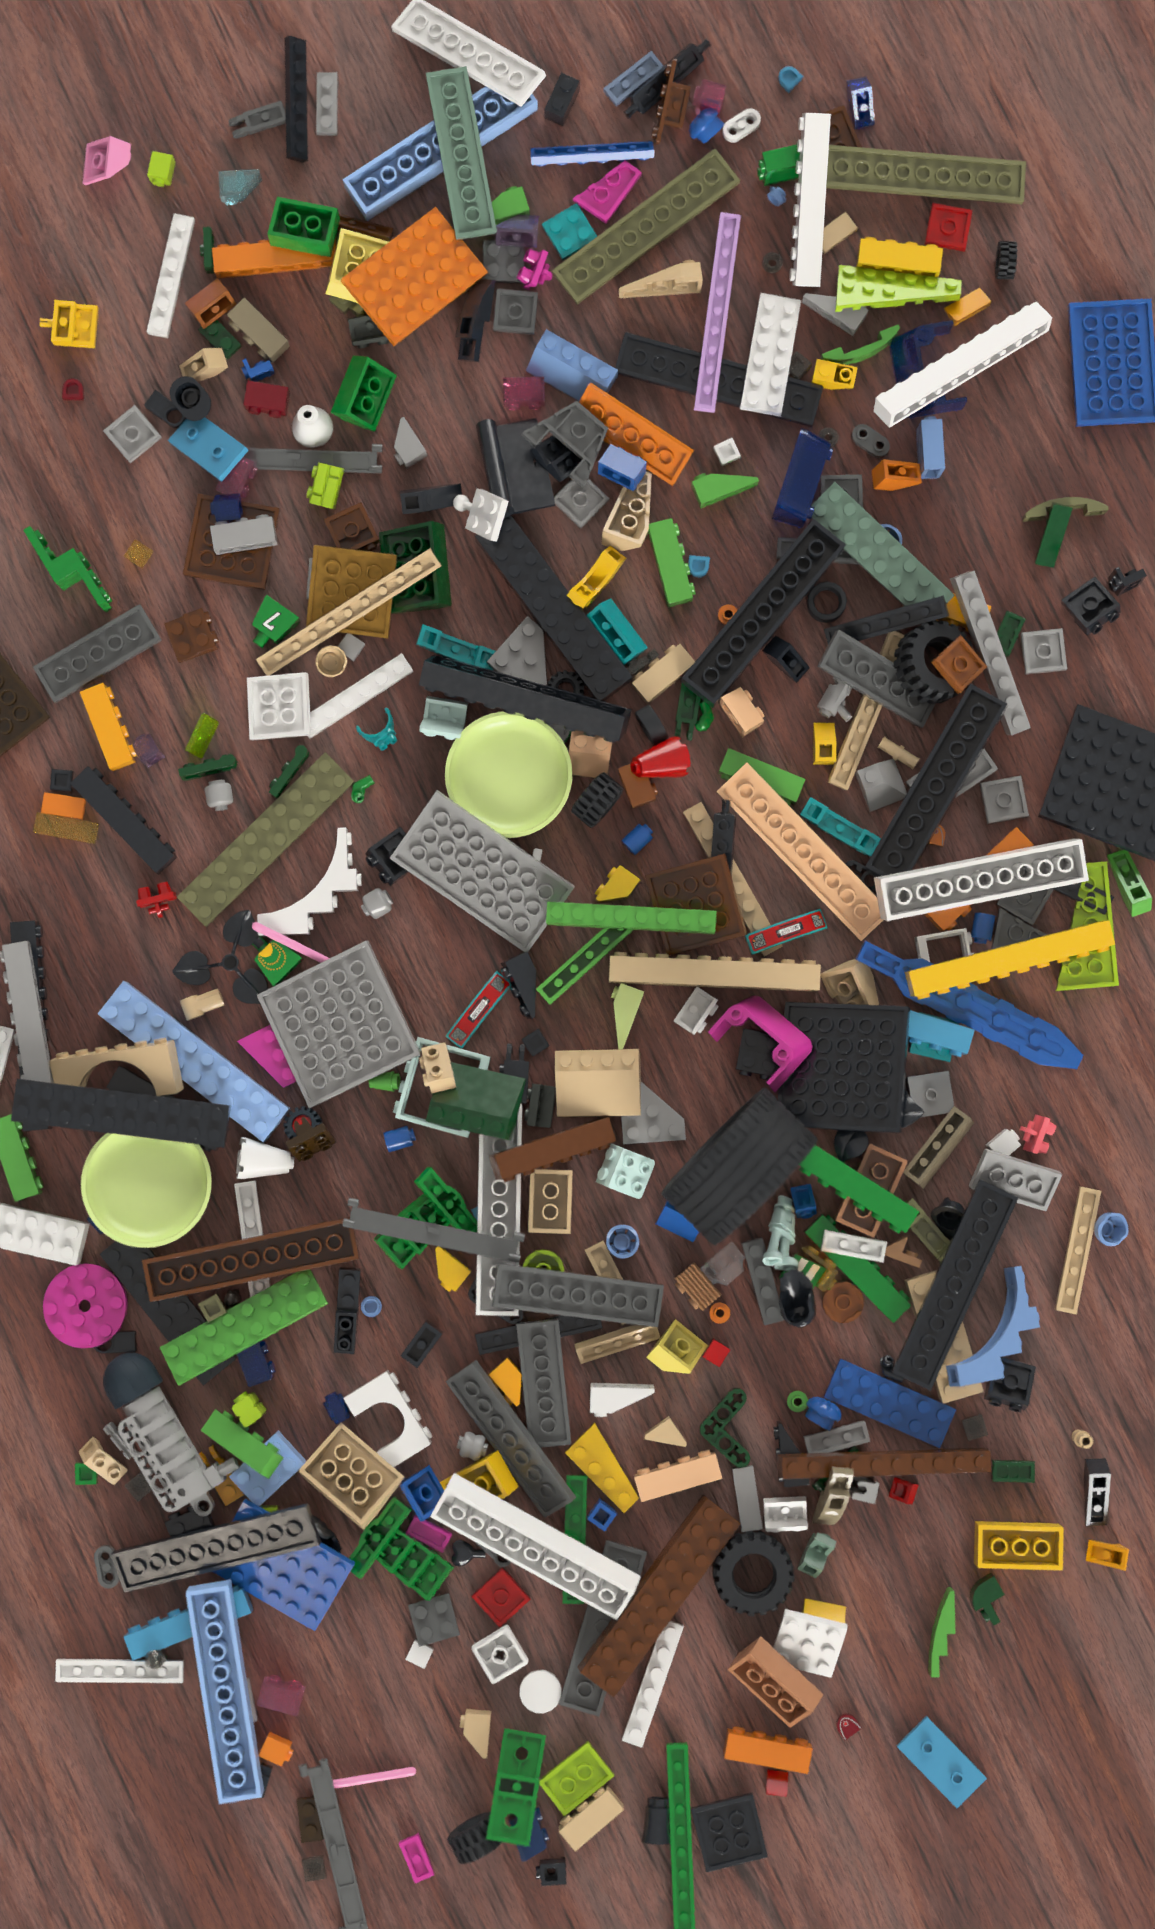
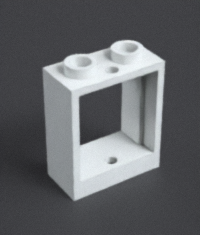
M966 928L915 937L918 959L923 958L930 962L926 941L958 935L960 937L963 957L972 955L974 952L971 953L970 945L972 944L971 933L967 932Z

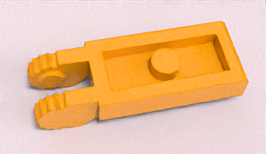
M210 1446L209 1452L219 1465L225 1462L215 1446ZM202 1452L198 1453L206 1467L211 1466L205 1454ZM232 1473L226 1475L227 1479L224 1482L215 1486L225 1506L244 1495L240 1488L230 1479L229 1476Z

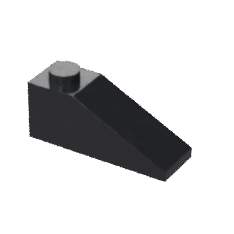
M1106 1458L1085 1459L1084 1500L1086 1526L1107 1525L1111 1472Z

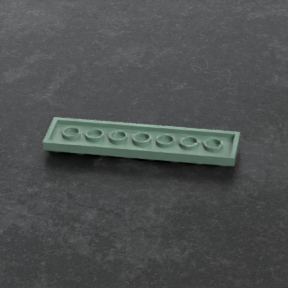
M467 66L426 73L456 240L496 234L497 229Z
M836 482L806 510V514L810 518L815 519L845 543L844 550L903 606L944 595L947 604L954 597V594Z

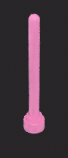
M258 922L252 924L253 930L320 963L330 959Z
M408 1767L333 1780L334 1788L408 1777L415 1775L416 1769Z

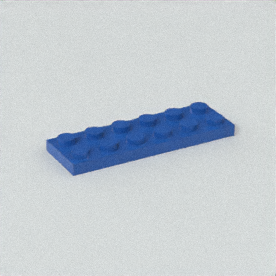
M841 1358L823 1396L938 1448L941 1447L956 1412V1409Z

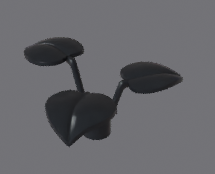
M240 911L225 923L223 937L227 942H234L231 954L225 955L222 958V962L207 965L208 960L203 953L190 951L181 957L172 973L184 983L202 985L210 979L209 968L223 966L228 971L235 970L240 978H237L233 983L234 996L244 1003L260 1004L257 995L267 990L263 974L253 968L246 970L242 974L237 968L239 960L235 956L237 944L242 947H248L258 937V932L252 929V924L255 920L251 911Z
M904 1095L902 1128L913 1124L924 1114V1110L912 1098ZM838 1130L834 1139L836 1155L843 1163L861 1155L869 1144L868 1136L864 1131Z

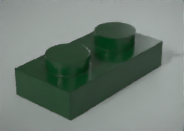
M215 320L205 329L202 326L198 328V331L214 348H222L226 360L231 358L242 347L218 320Z

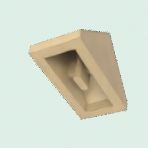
M670 1416L644 1433L645 1440L686 1447L687 1444Z

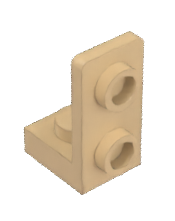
M92 1437L79 1450L84 1464L112 1485H115L128 1471L124 1465L103 1450L99 1440L95 1437Z

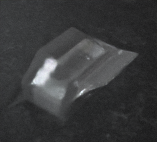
M731 1241L703 1264L700 1270L713 1285L719 1283L727 1286L744 1271L743 1260L745 1257Z

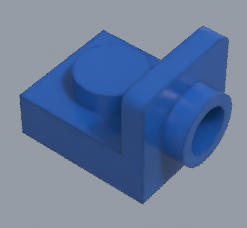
M246 358L242 360L244 366L241 369L246 379L250 378L251 381L258 382L275 374L270 360L266 362L260 361L251 369Z
M811 1184L790 1188L796 1218L808 1219L816 1215V1203Z

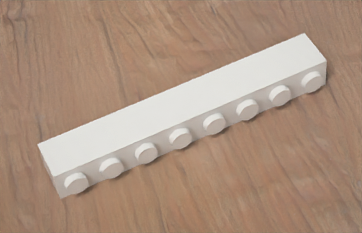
M802 113V117H799L798 129L801 130V139H798L797 152H800V161L796 162V174H799L798 183H795L794 190L795 196L798 197L797 204H794L793 208L796 226L792 228V238L795 239V247L791 248V260H794V265L790 269L789 275L790 281H793L792 285L820 287L831 114Z

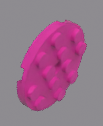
M95 1264L73 1265L61 1271L49 1284L43 1301L44 1318L52 1334L61 1342L76 1348H93L111 1340L120 1331L128 1311L127 1294L121 1281L110 1270ZM83 1300L90 1302L91 1307L87 1312L80 1309V1304Z

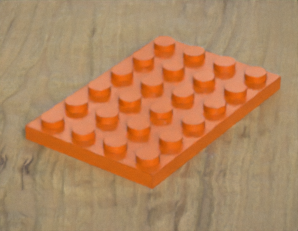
M434 207L345 275L341 282L390 343L395 346L486 276L488 271L462 239L456 240L454 229L440 211Z

